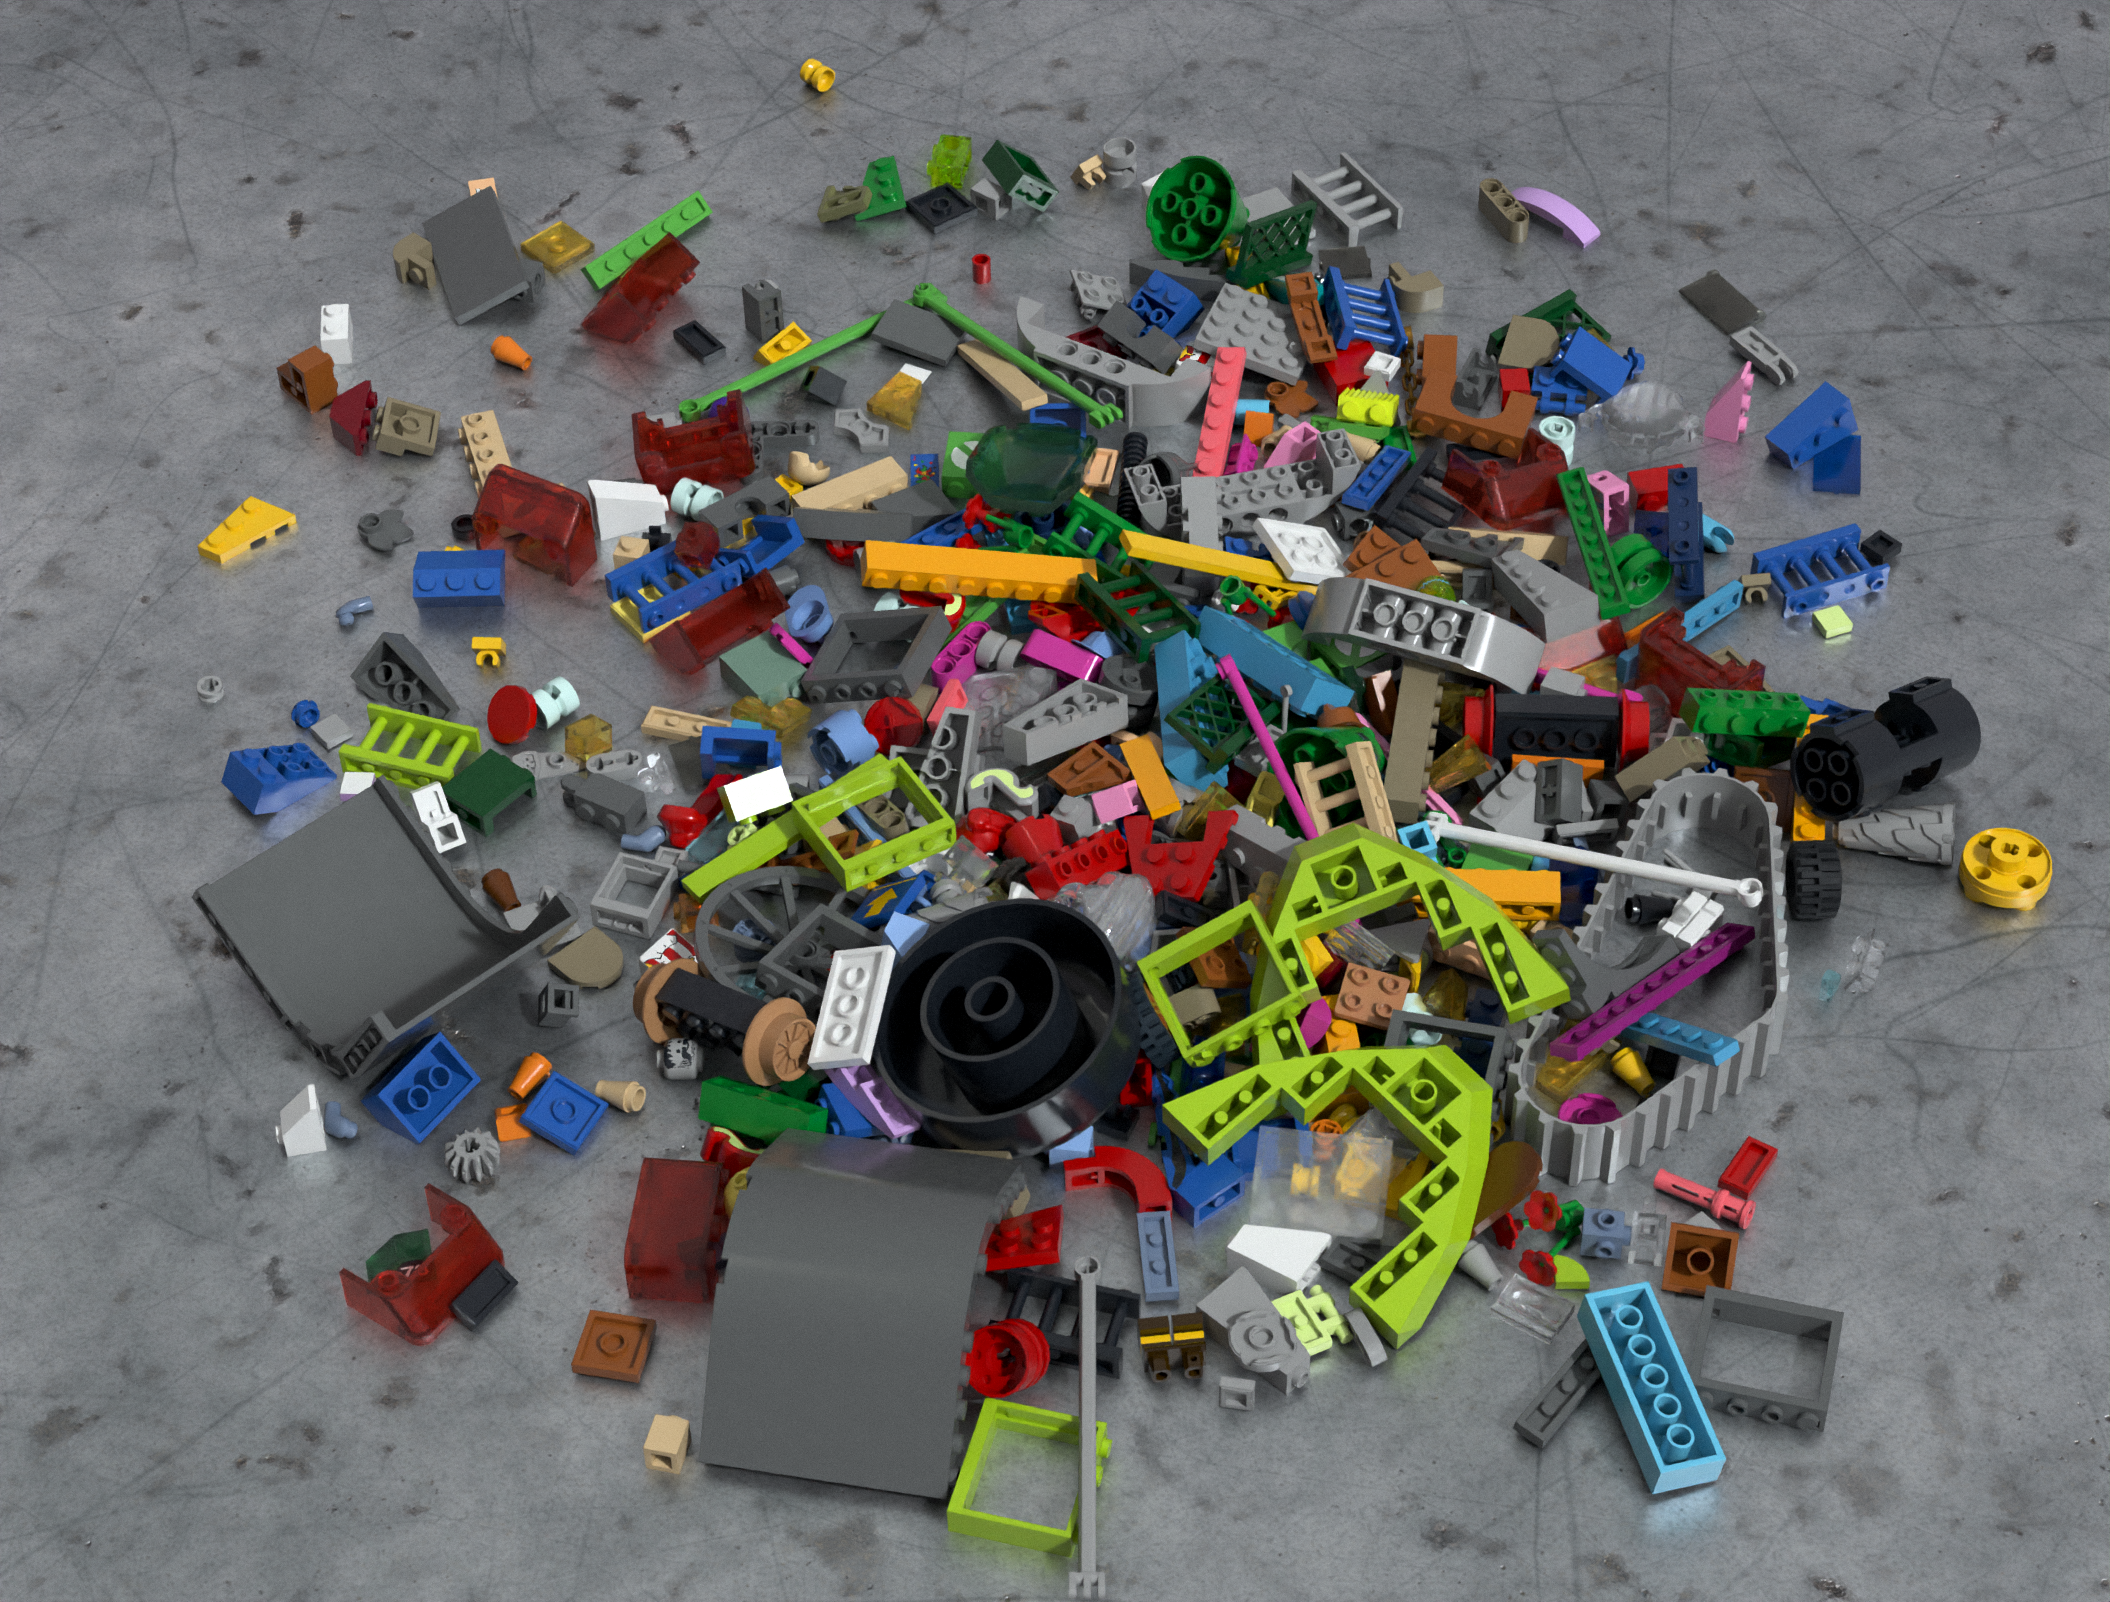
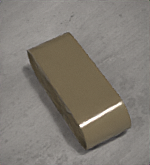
M1494 178L1482 180L1479 186V210L1508 242L1522 243L1526 241L1529 225L1528 211L1501 181Z
M882 794L855 805L887 842L910 832L904 813Z
M1197 984L1169 997L1186 1033L1206 1025L1222 1015L1213 987H1201L1200 984Z

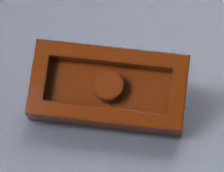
M1386 670L1360 678L1373 727L1381 736L1392 734L1398 695L1391 671Z

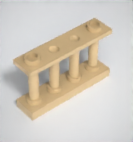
M1371 741L1354 742L1346 745V758L1315 768L1314 762L1293 764L1295 782L1301 790L1305 808L1319 836L1355 823L1400 843ZM1351 769L1356 782L1355 787L1324 798L1319 780ZM1360 799L1365 813L1364 817L1333 828L1328 810Z

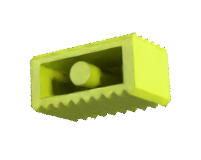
M1347 387L1339 395L1337 420L1392 427L1397 421L1399 395H1393L1392 393L1388 395L1386 392L1382 394L1381 391L1377 394L1376 391L1372 393L1370 390L1366 392L1365 390L1360 391V389L1355 391L1354 388L1350 390Z

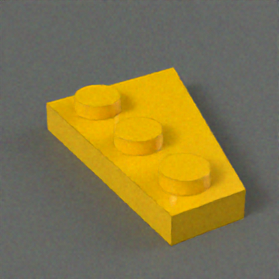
M250 496L197 546L199 555L222 564L250 549V543L261 537L268 539L274 536L275 530L281 526L286 525L290 527L297 523L296 516L291 512Z

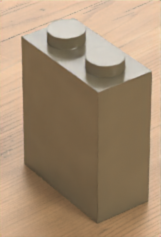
M1674 736L1615 775V778L1630 802L1650 799L1654 781L1661 779L1668 782L1673 778L1681 776L1683 768L1690 767L1693 771L1697 772L1710 763L1706 756L1708 751L1704 743L1698 738Z

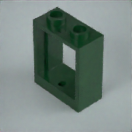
M996 140L982 159L1009 196L1042 212L1047 209L1059 193L1033 157L999 140Z

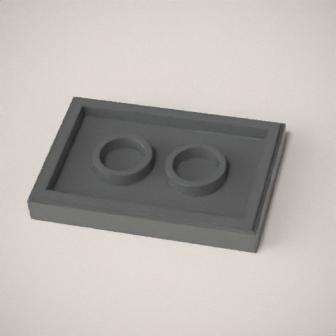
M894 299L873 330L871 340L946 367L956 352L957 345L961 344L967 333L940 315Z

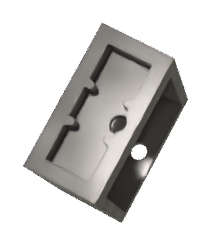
M620 852L590 903L593 925L650 940L679 889L677 866ZM627 880L659 888L648 909L615 901Z

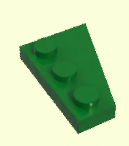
M882 157L870 162L862 186H868L873 195L868 209L860 214H854L856 222L907 207L895 157Z

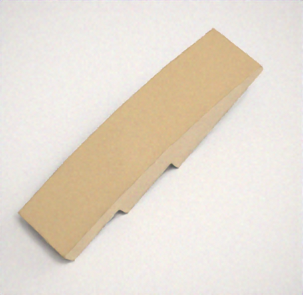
M1448 527V529L1468 531L1471 537L1476 538L1486 537L1487 534L1498 535V540L1513 542L1514 537L1524 538L1521 552L1537 561L1548 559L1556 562L1558 565H1566L1569 536L1517 530L1503 531L1486 528Z

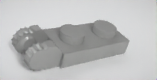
M1750 326L1730 335L1729 344L1763 373H1766L1768 379L1772 383L1774 382L1776 386L1784 383L1785 376L1789 379L1798 376L1799 373L1796 365L1782 350L1754 327Z

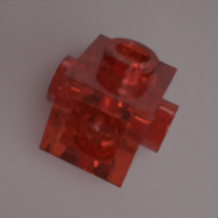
M685 522L682 531L677 535L674 552L683 566L709 570L714 555L720 549V539L713 527L706 522Z

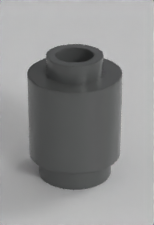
M788 564L765 572L761 577L755 578V582L762 600L768 598L774 600L796 592V585L800 584V579L796 569H790Z

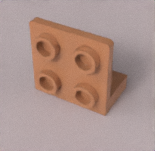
M1348 962L1335 1006L1334 1016L1388 1031L1393 1009L1402 1011L1410 979Z

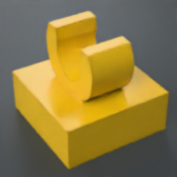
M472 637V650L477 655L476 663L479 668H483V661L486 657H493V666L498 668L500 666L499 656H506V644L501 637Z

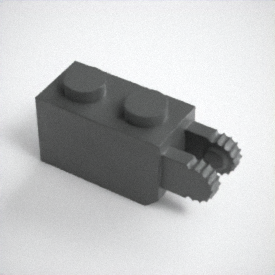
M600 773L592 774L587 779L575 777L572 774L562 777L560 783L562 790H565L563 793L564 803L575 807L576 815L586 821L597 823L610 831L629 834L647 814L645 793L641 790Z

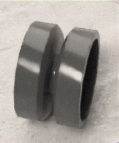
M1115 655L1104 660L1096 684L1127 695L1128 727H1140L1150 723L1153 720L1159 700L1156 666L1148 661L1138 664L1130 655Z

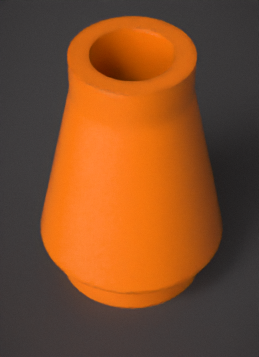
M501 335L497 337L491 346V354L494 355L495 360L519 367L522 370H526L532 362V356L527 354L510 336L505 337Z
M532 1052L529 1056H524L512 1083L507 1088L509 1094L515 1099L523 1101L531 1091L550 1077L551 1063L536 1052Z

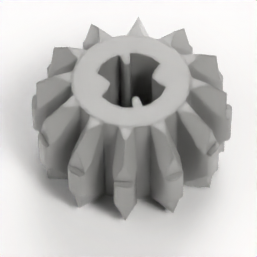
M477 1127L473 1132H468L464 1128L462 1135L452 1134L451 1142L445 1143V1166L448 1168V1171H451L454 1179L462 1177L466 1184L472 1178H476L481 1182L483 1175L492 1177L493 1169L499 1167L500 1147L497 1141L493 1139L490 1131L482 1133Z

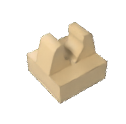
M1098 154L1078 165L1070 178L1076 185L1081 183L1085 188L1091 190L1095 186L1092 178H1095L1099 184L1106 178L1102 168L1103 160Z

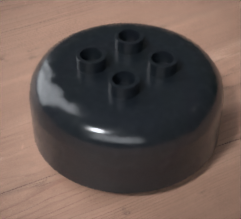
M1033 898L999 900L968 909L949 918L925 934L900 959L890 975L873 1054L878 1070L893 1095L911 1117L921 1125L919 1129L930 1139L946 1149L1009 1151L1012 1158L1017 1159L1051 1150L1070 1141L1092 1126L1115 1102L1132 1075L1140 1052L1142 1035L1140 1036L1141 1023L1137 1010L1138 1002L1135 998V990L1131 979L1113 946L1102 930L1088 917L1068 906L1048 900ZM1113 984H1115V997L1113 996V990L1111 989V986Z

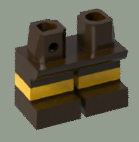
M1202 1312L1171 1315V1337L1168 1316L1137 1319V1340L1144 1372L1150 1373L1154 1383L1167 1382L1171 1379V1369L1183 1368L1184 1376L1188 1379H1196L1203 1376V1366H1206V1342L1204 1339Z

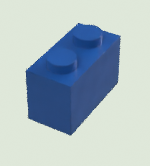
M1224 1154L1219 1156L1209 1166L1200 1160L1195 1166L1196 1170L1183 1183L1182 1180L1185 1173L1175 1176L1173 1183L1175 1190H1170L1172 1208L1193 1228H1196L1245 1195V1173Z

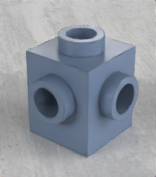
M1584 1207L1580 1255L1596 1256L1603 1259H1621L1622 1246H1629L1631 1226L1624 1225L1625 1212Z

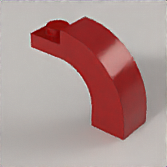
M1094 1146V1157L1063 1161L1066 1192L1100 1187L1117 1189L1130 1197L1137 1213L1170 1211L1172 1221V1197L1168 1182L1162 1171L1145 1156L1121 1147Z

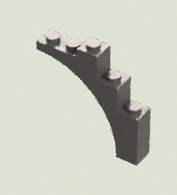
M1564 929L1537 930L1532 938L1542 957L1557 969L1569 987L1571 1001L1561 1004L1569 1019H1586L1681 954L1670 935L1647 936L1642 938L1635 950L1625 960L1608 968L1587 957L1574 944Z

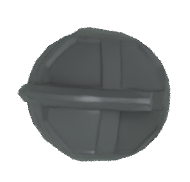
M1172 452L1151 454L1139 464H1152L1161 487L1180 484L1181 477H1189L1190 470L1197 467V463H1187Z

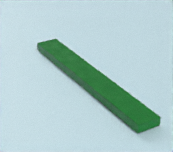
M1584 467L1556 474L1593 593L1598 595L1599 612L1602 620L1630 613V605Z

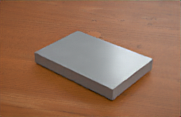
M1278 187L1242 199L1245 207L1250 212L1247 223L1294 206ZM1313 226L1311 228L1309 240L1316 238V230L1313 228Z

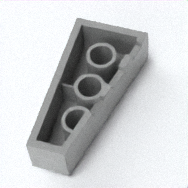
M1518 549L1507 551L1500 556L1491 558L1494 588L1547 644L1600 625L1597 594Z
M1080 678L1003 725L1004 757L1016 761L1020 765L1029 766L1127 728L1128 697L1126 694Z
M945 707L931 742L932 745L926 760L924 759L920 769L919 779L954 820L956 826L961 817L968 812L965 807V785L967 780L974 775L982 713L976 710ZM909 800L904 813L908 827L920 828L927 825L928 822Z
M1236 804L1227 810H1235L1239 815L1238 821L1235 826H1231L1226 836L1228 842L1224 850H1220L1219 853L1274 898L1294 846L1304 843L1306 840L1300 837L1293 839L1285 835V829L1278 825L1270 827L1266 824L1263 817Z

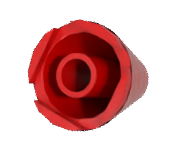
M1043 814V819H1035L1033 815L1017 822L1005 833L1007 839L1005 843L1001 842L1004 855L1025 877L1026 872L1035 868L1033 863L1035 860L1048 853L1052 856L1053 852L1064 847L1060 826L1056 819L1048 814ZM1065 896L1057 901H1062L1066 899L1068 896Z

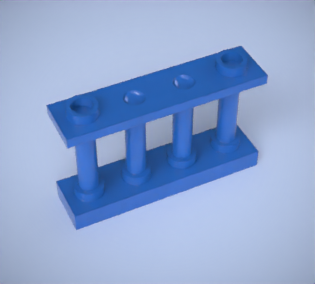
M1329 266L1322 285L1324 289V305L1336 348L1347 350L1350 340L1360 339L1387 345L1390 355L1399 358L1401 352H1404L1407 348L1408 336H1406L1395 300V292L1392 290L1390 280L1384 278L1379 290L1352 285L1342 280L1339 268ZM1348 295L1374 300L1375 303L1349 298ZM1353 310L1379 315L1380 318L1353 313ZM1357 325L1383 330L1384 333L1357 328Z
M1854 523L1753 553L1750 574L1770 573L1771 579L1784 595L1781 616L1785 619L1887 588L1890 566L1886 563L1872 567L1858 550L1861 529ZM1848 555L1860 571L1846 575L1834 558ZM1823 563L1834 579L1821 583L1808 566ZM1797 570L1809 587L1795 591L1783 574Z
M703 527L604 575L607 595L613 602L627 596L639 608L641 631L644 634L742 585L740 563L736 560L723 567L711 555L709 533ZM699 560L712 571V573L700 579L687 567ZM676 572L688 585L674 591L662 578ZM650 584L663 595V597L651 603L638 592V590Z

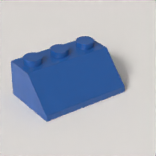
M505 549L418 552L413 569V599L417 607L505 606Z
M437 1032L422 1038L372 1088L361 1102L382 1126L415 1144H420L481 1079L441 1032Z

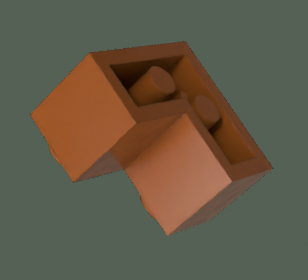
M1424 334L1423 341H1418L1417 360H1422V369L1417 368L1416 385H1421V391L1431 368L1456 375L1458 336Z
M315 345L288 359V362L276 368L280 388L311 415L331 405L333 399L338 396V382L333 373L334 361L327 352L324 353Z

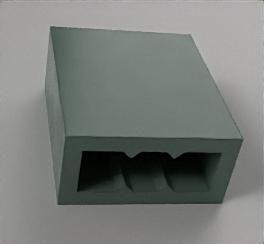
M769 631L719 656L721 677L760 717L806 693L800 681L807 669Z

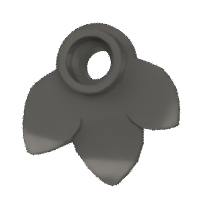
M385 510L379 515L375 513L366 514L360 518L357 526L359 535L368 539L370 546L382 551H389L393 548V543H403L414 535L411 528L400 523L404 516V512L401 510Z

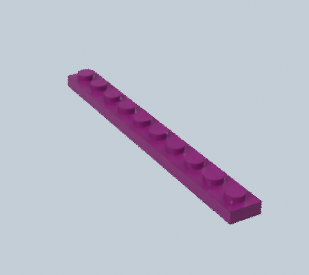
M1727 922L1549 1043L1550 1055L1564 1058L1568 1062H1577L1584 1059V1056L1594 1049L1601 1047L1603 1043L1613 1036L1620 1034L1623 1029L1632 1023L1639 1021V1018L1646 1013L1655 1010L1662 1002L1672 998L1675 993L1684 987L1691 985L1694 980L1708 973L1717 964L1724 962L1736 951L1743 949L1746 944L1755 939L1754 926Z

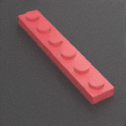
M1218 347L1195 460L1197 467L1193 470L1192 477H1220L1224 474L1247 355L1245 347Z

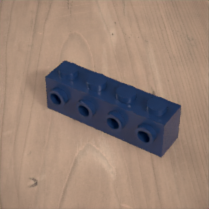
M1477 987L1474 1000L1468 999L1465 1018H1469L1468 1022L1504 1028L1507 1017L1496 991ZM1458 1036V1041L1462 1043L1460 1047L1455 1046L1453 1052L1485 1081L1494 1042Z

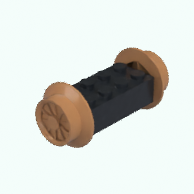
M678 958L667 964H656L650 967L637 983L633 995L634 1014L643 1023L648 1037L658 1044L664 1045L666 1040L670 1038H696L710 1049L714 1050L718 1047L735 1059L742 1057L744 1070L749 1079L762 1086H771L782 1080H796L810 1067L807 1063L816 1027L812 1021L807 1019L800 1003L794 999L781 997L767 1003L706 979L699 964L688 958Z

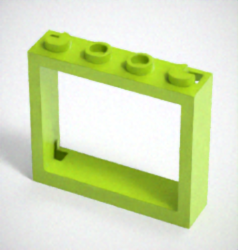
M901 756L791 802L795 827L846 892L957 845L954 820ZM898 787L928 822L923 827L846 860H843L815 824V822Z
M1251 899L1137 961L1183 1058L1192 1068L1210 1064L1215 1056L1224 1051H1233L1239 1048L1246 1039L1268 1032L1272 1025L1283 1019L1294 1018L1301 1012V1009L1308 1006L1263 917ZM1255 926L1289 995L1193 1047L1159 978Z
M985 1397L947 1509L948 1531L1072 1558L1075 1545H1078V1493L1066 1531L970 1510L997 1428L1079 1446V1417ZM1097 1420L1096 1487H1100L1104 1470L1101 1462L1103 1458H1109L1112 1440L1108 1439L1107 1423Z

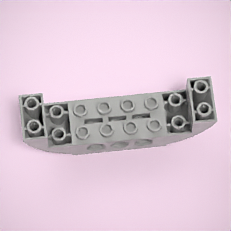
M1023 296L1019 297L1017 304L1018 351L1100 405L1105 406L1112 403L1118 407L1123 413V418L1119 420L1114 419L1113 423L1128 429L1131 426H1167L1191 420L1205 413L1211 384L1210 366L1186 358L1171 376L1164 375L1045 330L1044 304ZM1021 369L1024 375L1047 394L1048 398L1061 403H1072Z
M1345 429L1317 433L1316 459L1216 477V486H1221V504H1217V513H1222V531H1218V541H1223L1225 536L1243 538L1258 535L1252 527L1257 517L1304 525L1305 521L1317 516L1333 505L1352 484L1361 467ZM1152 464L1125 468V475L1145 520L1162 534L1181 541L1180 484L1161 487Z
M1351 577L1327 578L1319 583L1301 639L1327 646L1330 645L1333 638L1495 682L1499 693L1530 694L1546 645L1527 630L1498 616L1482 611L1481 608L1369 578L1359 579Z

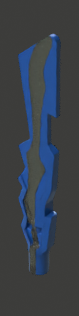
M1152 1063V1102H1157L1155 1110L1158 1135L1165 1136L1167 1150H1161L1169 1189L1176 1190L1196 1170V1167L1184 1142L1163 1123L1162 1105L1179 1098V1094L1174 1090V1081L1167 1076L1164 1066L1157 1068Z

